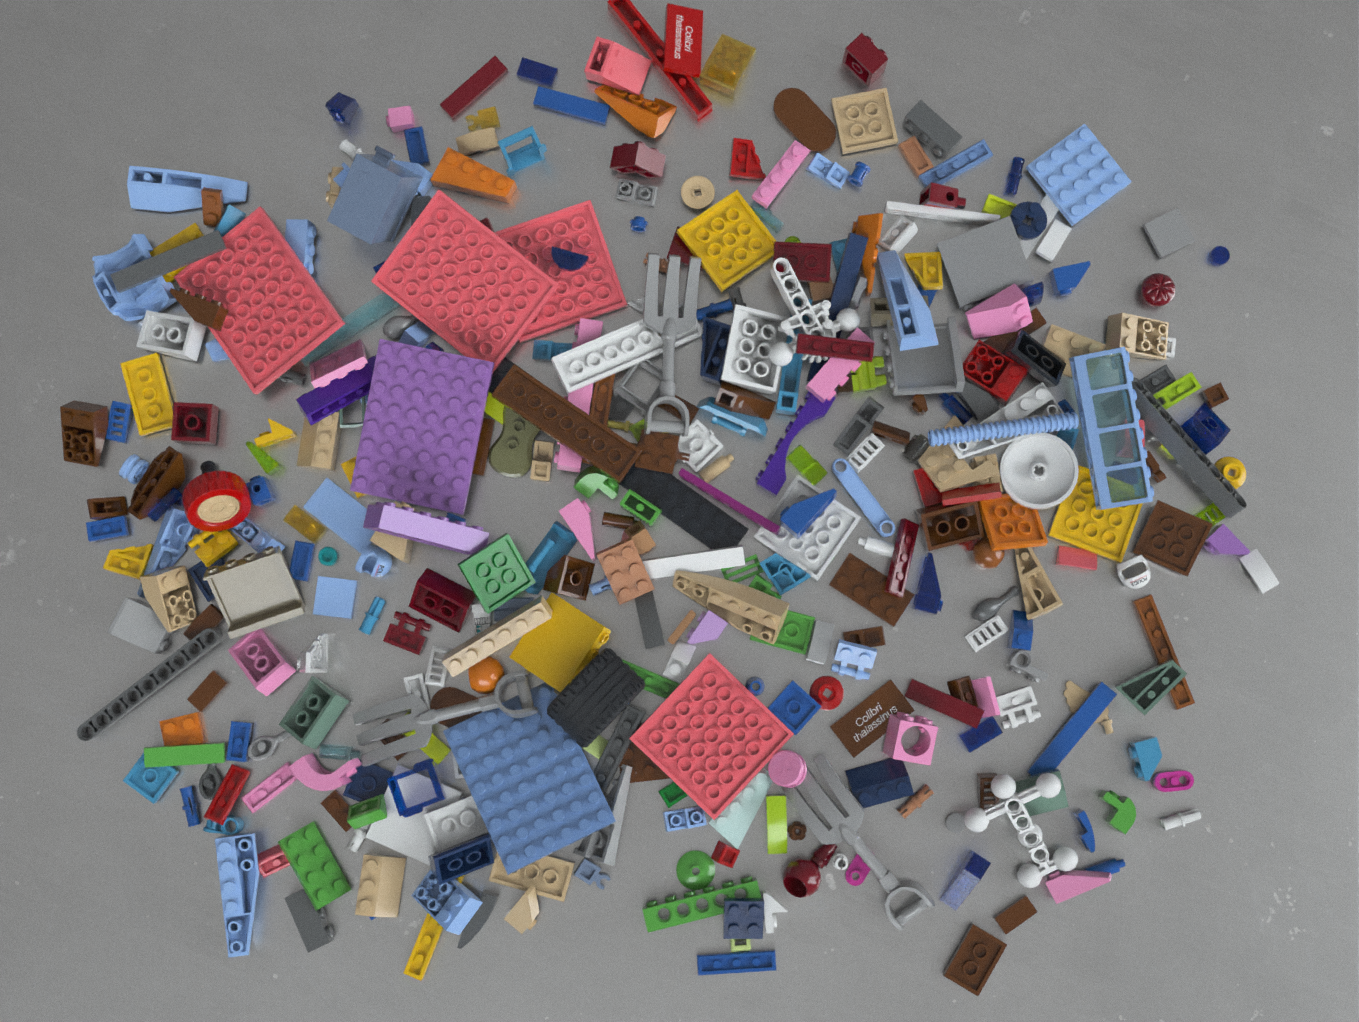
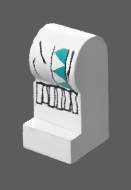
M481 604L472 605L474 635H477L492 626V612L489 614L485 613Z

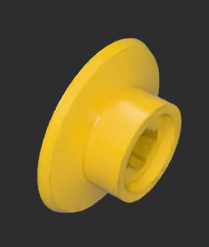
M1227 456L1220 458L1214 464L1235 489L1243 485L1246 479V469L1240 460ZM1229 470H1233L1232 476L1228 475Z

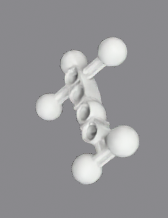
M1051 773L1040 775L1036 785L1020 793L1015 792L1016 783L1010 775L998 774L991 782V791L996 797L1001 798L1002 801L984 810L978 807L970 808L964 816L965 826L970 831L977 833L987 828L989 820L1007 812L1014 827L1017 829L1018 841L1027 848L1032 860L1039 864L1036 866L1032 863H1026L1019 867L1017 878L1020 884L1026 888L1037 887L1042 880V876L1057 869L1064 872L1072 871L1078 863L1077 853L1067 846L1059 847L1055 850L1053 858L1049 859L1048 849L1042 839V830L1033 823L1024 805L1039 796L1053 798L1059 794L1061 789L1060 779ZM1010 801H1017L1013 805L1008 804ZM1025 817L1023 821H1017L1018 818ZM1029 833L1034 834L1032 837H1026ZM1042 849V852L1035 853V851Z

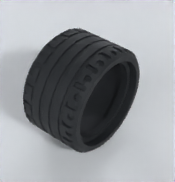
M605 648L547 707V715L554 719L580 747H588L625 709L627 704L631 703L644 689L645 681L634 670H631L630 666L624 663L611 648Z

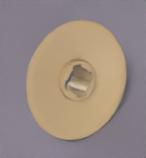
M703 176L688 178L681 188V197L684 203L695 209L708 206L715 195L713 184ZM701 191V196H695L694 192Z

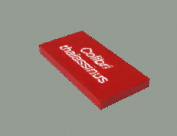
M667 3L663 71L696 78L700 77L703 10Z

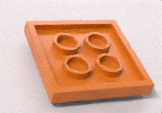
M1001 494L1002 498L977 501L992 551L1046 546L1048 543L1037 509H1030L1016 503L1008 494Z

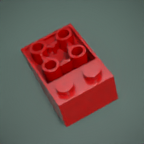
M978 340L963 362L964 377L981 390L989 393L991 397L994 396L1004 406L1011 400L1028 373V369L981 340Z

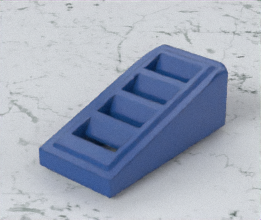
M112 401L106 439L126 443L133 416L132 405ZM119 408L124 409L125 413L119 412ZM117 416L124 417V421L117 420ZM115 423L123 425V427L117 428L115 427ZM113 431L121 432L122 434L121 436L113 435Z

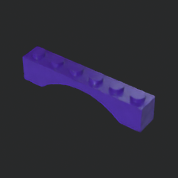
M808 391L804 398L807 402L804 406H799L795 413L797 416L794 423L790 421L785 429L788 432L785 438L780 437L775 445L777 448L776 453L769 455L765 462L768 465L765 471L760 470L755 478L758 481L756 486L774 497L777 496L786 481V456L792 440L806 425L825 417L836 397H833L830 401L826 399L822 403Z

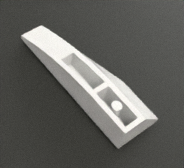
M1042 382L980 422V424H988L989 422L994 424L995 421L1000 423V421L1006 422V420L1012 421L1013 419L1018 421L1019 418L1024 420V418L1030 419V417L1036 418V416L1041 418L1043 415L1047 417L1048 415L1064 414V412ZM1024 433L1023 436L1018 434L1016 437L1012 435V437L1006 436V438L1001 436L999 439L995 437L992 440L989 438L982 441L977 439L975 442L971 440L968 443L966 441L964 443L959 442L958 444L953 442L949 446L957 458L962 459L1033 434L1026 435Z

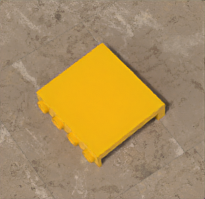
M551 592L546 602L553 610L552 618L524 634L509 658L561 692L599 654V649L608 641L611 630Z

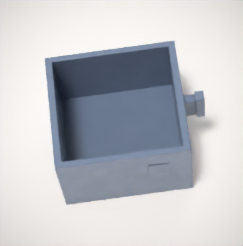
M378 145L374 149L376 151L375 154H356L327 219L333 225L371 245L372 243L394 242L423 177L391 161V159L394 160L396 155Z

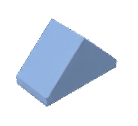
M418 321L404 330L399 343L423 347L435 332L423 322Z

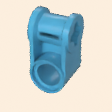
M228 815L223 826L207 820L203 831L233 835L243 830L244 821L241 817ZM231 820L234 821L236 825L234 831L231 830L229 826Z

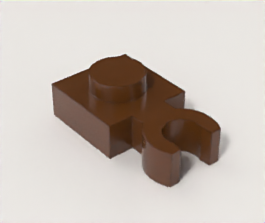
M1148 450L1147 458L1145 459L1146 465L1150 468L1154 481L1159 483L1167 477L1160 470V465Z

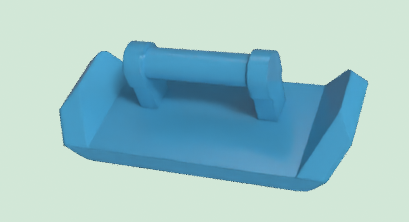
M714 397L702 399L696 406L699 409L714 413L711 423L735 431L743 437L748 428L762 436H765L768 431L763 418L731 412L714 405L716 399Z
M558 521L552 525L551 529L525 563L536 582L525 589L528 593L539 594L544 587L547 571L564 555H568L577 542L574 533Z

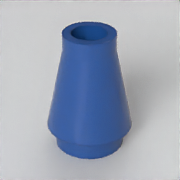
M751 677L747 680L745 687L754 696H758L764 691L765 685L761 678ZM753 683L759 684L758 690H753Z

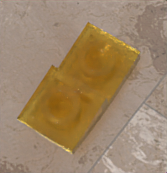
M296 505L292 507L283 519V521L313 543L325 530L323 525Z

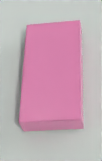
M991 677L971 680L978 707L985 710L982 718L1000 715Z

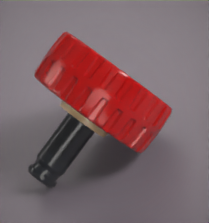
M213 461L203 462L200 466L202 474L191 480L182 494L187 520L191 525L203 531L217 532L233 528L245 520L251 509V499L247 485L235 473L217 471L216 464Z

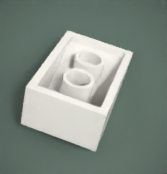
M146 310L136 347L181 359L197 361L207 326L195 322L193 318Z

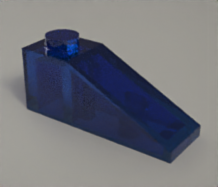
M928 552L925 554L912 609L937 615V612H941L943 601H941V591L933 555Z
M970 850L939 900L957 910L982 879L991 863Z

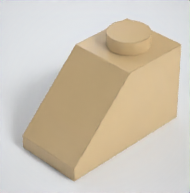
M531 884L504 918L521 934L527 928L531 930L537 922L535 917L539 913L535 886Z

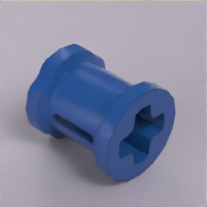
M857 161L854 171L847 177V180L853 185L861 187L863 185L862 181L871 169L868 165Z

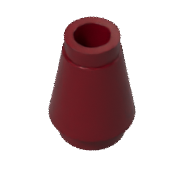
M823 844L812 853L810 860L820 869L824 866L827 867L838 846L836 844Z

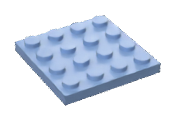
M1083 124L1026 167L1071 226L1078 223L1131 183V180L1086 124Z

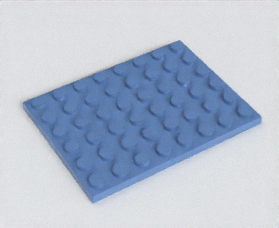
M546 683L530 689L534 707L538 708V713L534 715L513 718L503 713L500 708L482 712L443 731L508 875L616 822L582 748L554 719L547 715V707L557 695L554 689ZM519 695L502 703L505 708L510 710L522 709Z

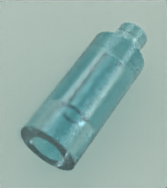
M321 744L319 757L325 759L350 761L352 758H359L360 750H353L351 746Z

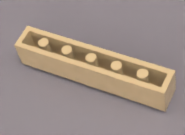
M541 595L444 654L442 663L451 676L455 677L551 619L553 610Z

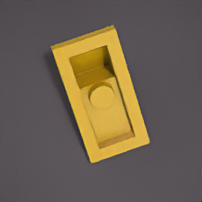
M268 418L272 433L270 431L260 433L259 437L254 438L257 447L264 448L296 437L297 434L293 430Z

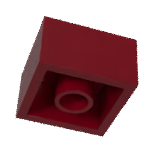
M861 33L845 48L842 62L869 87L884 73L888 58L885 51L878 49L869 36Z
M174 402L171 440L182 444L216 445L219 407L206 403Z

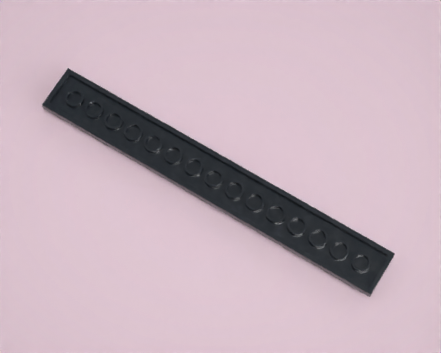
M506 357L492 374L489 387L491 394L514 365ZM634 463L619 484L627 491L631 489L662 511L661 515L709 549L737 546L749 530L670 473L635 467Z

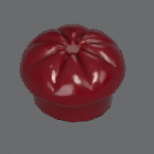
M1151 274L1142 282V298L1150 306L1166 305L1174 298L1175 284L1165 274Z

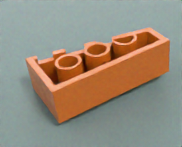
M449 147L430 179L434 187L447 188L451 191H460L504 203L510 202L517 189L514 180Z

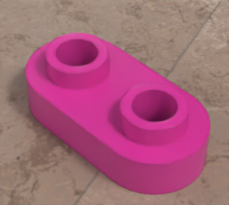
M1185 770L1159 772L1153 778L1154 787L1162 792L1188 790L1194 784L1193 775ZM1181 776H1183L1185 779L1183 783H1180L1179 778ZM1162 778L1165 779L1164 785L1160 784V780Z
M857 853L845 871L846 881L853 886L862 884L871 870ZM853 873L859 874L857 879H852Z

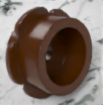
M795 821L792 825H789L788 833L792 840H803L805 838L807 828L804 824Z

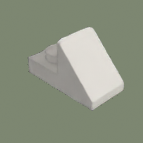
M678 640L663 675L681 682L696 647Z
M762 891L766 934L774 933L773 928L777 927L776 915H772V913L788 912V910L767 891Z

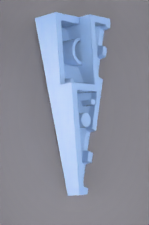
M173 503L168 504L144 575L173 566L187 550V543L193 539L192 536L196 533L199 534L200 529L191 525L187 520L184 506ZM140 584L137 594L139 597L145 598L142 584Z

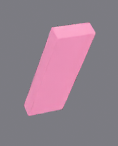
M290 762L285 763L241 798L252 814L297 780L289 767L291 765Z

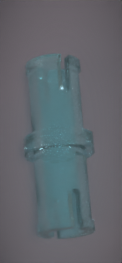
M755 200L751 203L750 207L762 223L769 225L776 233L782 229L784 222L773 215L772 210H767Z

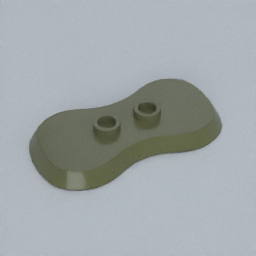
M506 406L503 409V428L501 434L489 451V464L494 471L503 476L518 478L526 474L531 467L532 444L540 429Z

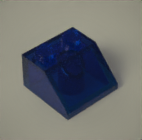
M1205 402L1180 424V427L1205 455L1220 445L1231 430Z

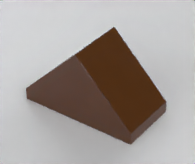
M125 496L87 499L90 519L103 520L128 515Z

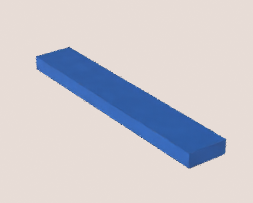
M1100 681L1028 768L1027 772L1034 775L1056 769L1117 694Z

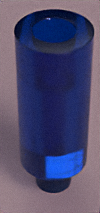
M942 393L939 396L944 401L942 405L953 416L956 415L963 426L973 417L953 395L949 396L947 393Z

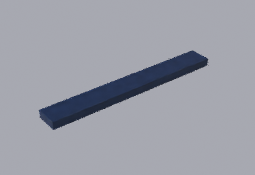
M854 233L848 234L829 300L831 307L829 308L828 319L832 322L836 320L838 313L842 309L849 307L867 245V237ZM841 331L836 333V338H840ZM814 358L806 381L810 382L828 360L824 361L821 358V362L817 363Z

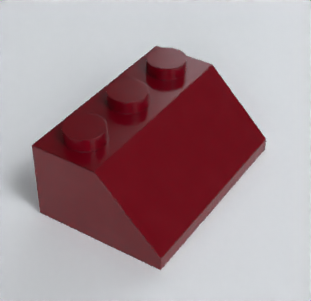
M426 568L416 582L409 607L460 633L477 598L472 590Z

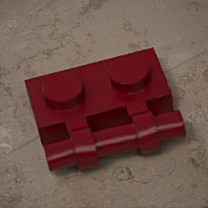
M396 611L393 618L399 620L398 625L390 623L383 641L420 655L427 637L420 635L422 629L429 632L432 625L426 623L424 619H416L409 616V613ZM408 623L415 626L414 632L405 629V624Z

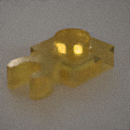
M495 106L478 110V116L476 117L473 115L465 117L467 122H474L473 125L468 126L469 131H475L478 126H481L482 129L500 127Z

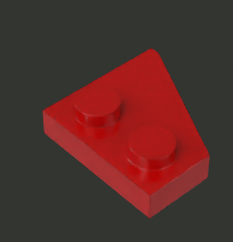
M733 138L729 176L763 181L766 175L765 173L763 174L761 169V162L755 153L753 141Z

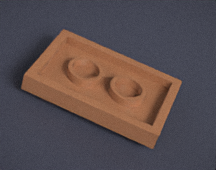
M631 537L596 553L619 605L654 590V586Z

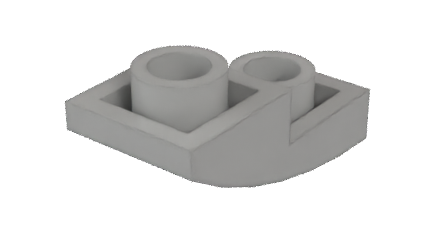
M619 179L615 197L628 202L654 207L658 188L656 186L642 185L637 181Z
M815 620L812 637L808 643L806 660L822 665L826 663L834 624Z

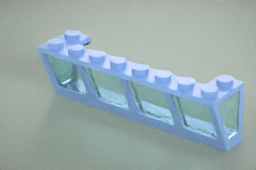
M1125 347L1069 358L1096 510L1152 502L1154 489L1149 482L1151 472L1145 460L1147 458V450L1143 447L1142 443L1144 433L1138 421L1140 420V412L1135 404L1137 394L1135 389L1132 388L1133 373L1129 370L1128 366L1130 361L1129 352L1126 351Z

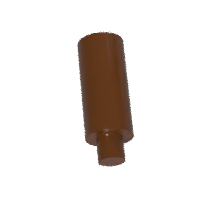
M604 512L602 519L603 526L627 529L638 522L632 516Z

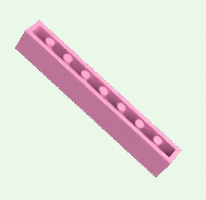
M580 318V324H576L574 335H578L577 342H573L572 349L601 337L603 321ZM594 383L568 394V397L564 396V398L589 415ZM557 441V444L560 445V450L555 452L554 463H557V469L580 473L582 458Z

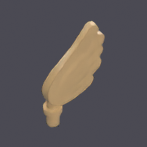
M1068 680L1065 684L1067 689L1063 694L1067 698L1066 702L1070 706V712L1074 714L1090 693ZM1108 706L1093 723L1101 722L1106 735L1114 733L1111 725L1113 723L1112 719L1109 720Z

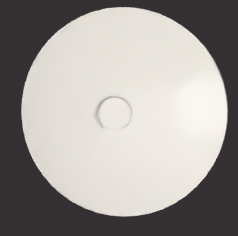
M1036 432V434L1013 441L1008 446L1002 456L999 472L1002 486L1012 500L1030 509H1048L1062 503L1072 493L1077 483L1079 469L1076 456L1065 441L1052 434H1038Z

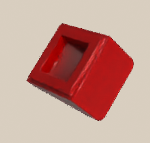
M718 841L711 859L733 868L740 850L722 841Z

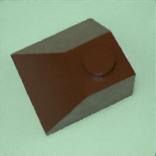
M564 555L547 571L543 590L586 601L595 563Z

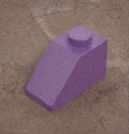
M1224 524L1217 525L1208 534L1204 542V548L1214 555L1243 556L1250 553L1249 549Z

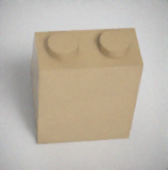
M396 501L394 502V504H396L395 507L402 508L403 506L415 510V508L408 505L404 501H402L401 503H398ZM378 531L374 532L370 538L371 542L399 560L409 564L414 541Z

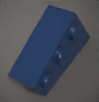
M703 316L700 375L704 381L721 386L723 383L721 375L731 325Z

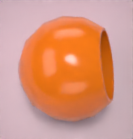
M489 656L469 668L470 686L472 690L479 694L494 693L498 681L505 676L501 663Z

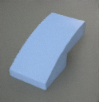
M818 152L815 153L806 168L815 176L839 189L850 174L849 171L838 163H832Z

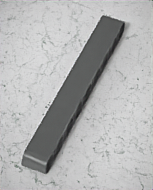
M1134 377L1132 388L1135 389L1137 394L1135 404L1140 412V420H1144L1147 428L1226 517L1231 518L1245 509L1247 504L1243 497L1144 384ZM1118 390L1119 395L1125 401L1123 390Z
M216 627L203 630L81 724L77 729L78 738L82 741H89L101 735L220 643L223 638L222 631ZM209 632H213V633H214V635H215L214 641H210V640H209V638H208ZM194 644H197L200 648L198 653H195L193 650ZM179 655L184 658L183 665L178 663ZM164 667L169 671L167 677L162 673ZM148 679L152 680L153 682L152 689L149 688L147 685ZM133 691L138 694L137 700L132 698ZM117 703L122 705V712L117 710ZM102 715H105L107 718L106 724L101 720ZM87 727L92 730L91 736L86 732Z

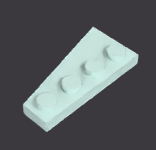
M763 767L715 820L711 819L708 822L736 849L740 846L773 783L768 771Z

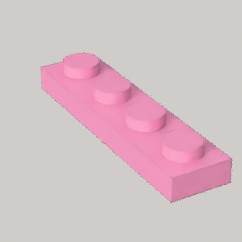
M795 140L751 198L767 209L809 155L810 150Z

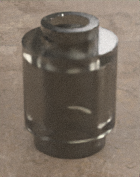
M914 434L905 446L902 455L915 463L930 446L928 438L922 434Z

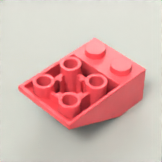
M597 36L584 72L588 80L639 96L652 61L614 41Z

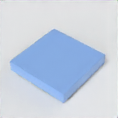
M318 576L313 614L352 619L357 581Z

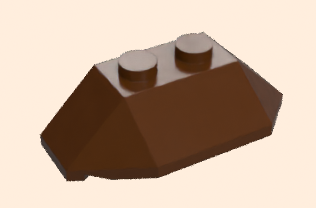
M168 446L165 451L154 458L133 491L128 512L137 519L141 520L165 511L168 504L171 503L172 498L185 479L183 457L180 452Z

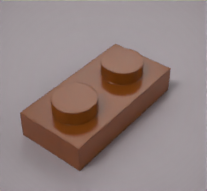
M203 187L201 190L203 224L216 227L224 213L223 192L220 189Z

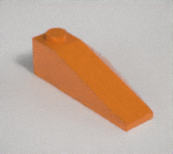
M604 84L594 91L633 127L651 138H655L665 131L677 109V106L662 99L655 98L654 101L645 99L644 94L639 96L627 94L628 92Z
M883 213L858 216L857 221H853L852 233L868 238L860 266L861 273L865 275L868 282L865 290L866 297H870L872 293L875 275L874 263H876L878 255L876 245H878L881 235Z

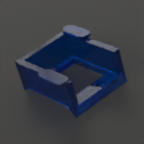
M431 758L416 763L413 769L387 778L399 816L410 817L422 812L423 807L447 799L434 760ZM427 769L437 797L407 808L398 780Z

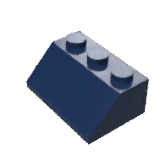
M888 758L845 770L850 792L863 808L914 795L909 774L902 760Z
M482 834L428 856L431 871L438 885L494 863L489 834Z

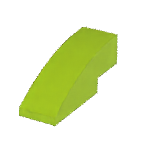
M766 795L768 854L787 853L786 795Z

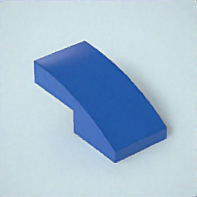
M1079 809L1073 813L1083 828L1077 835L1086 850L1093 853L1095 851L1093 829L1085 811Z

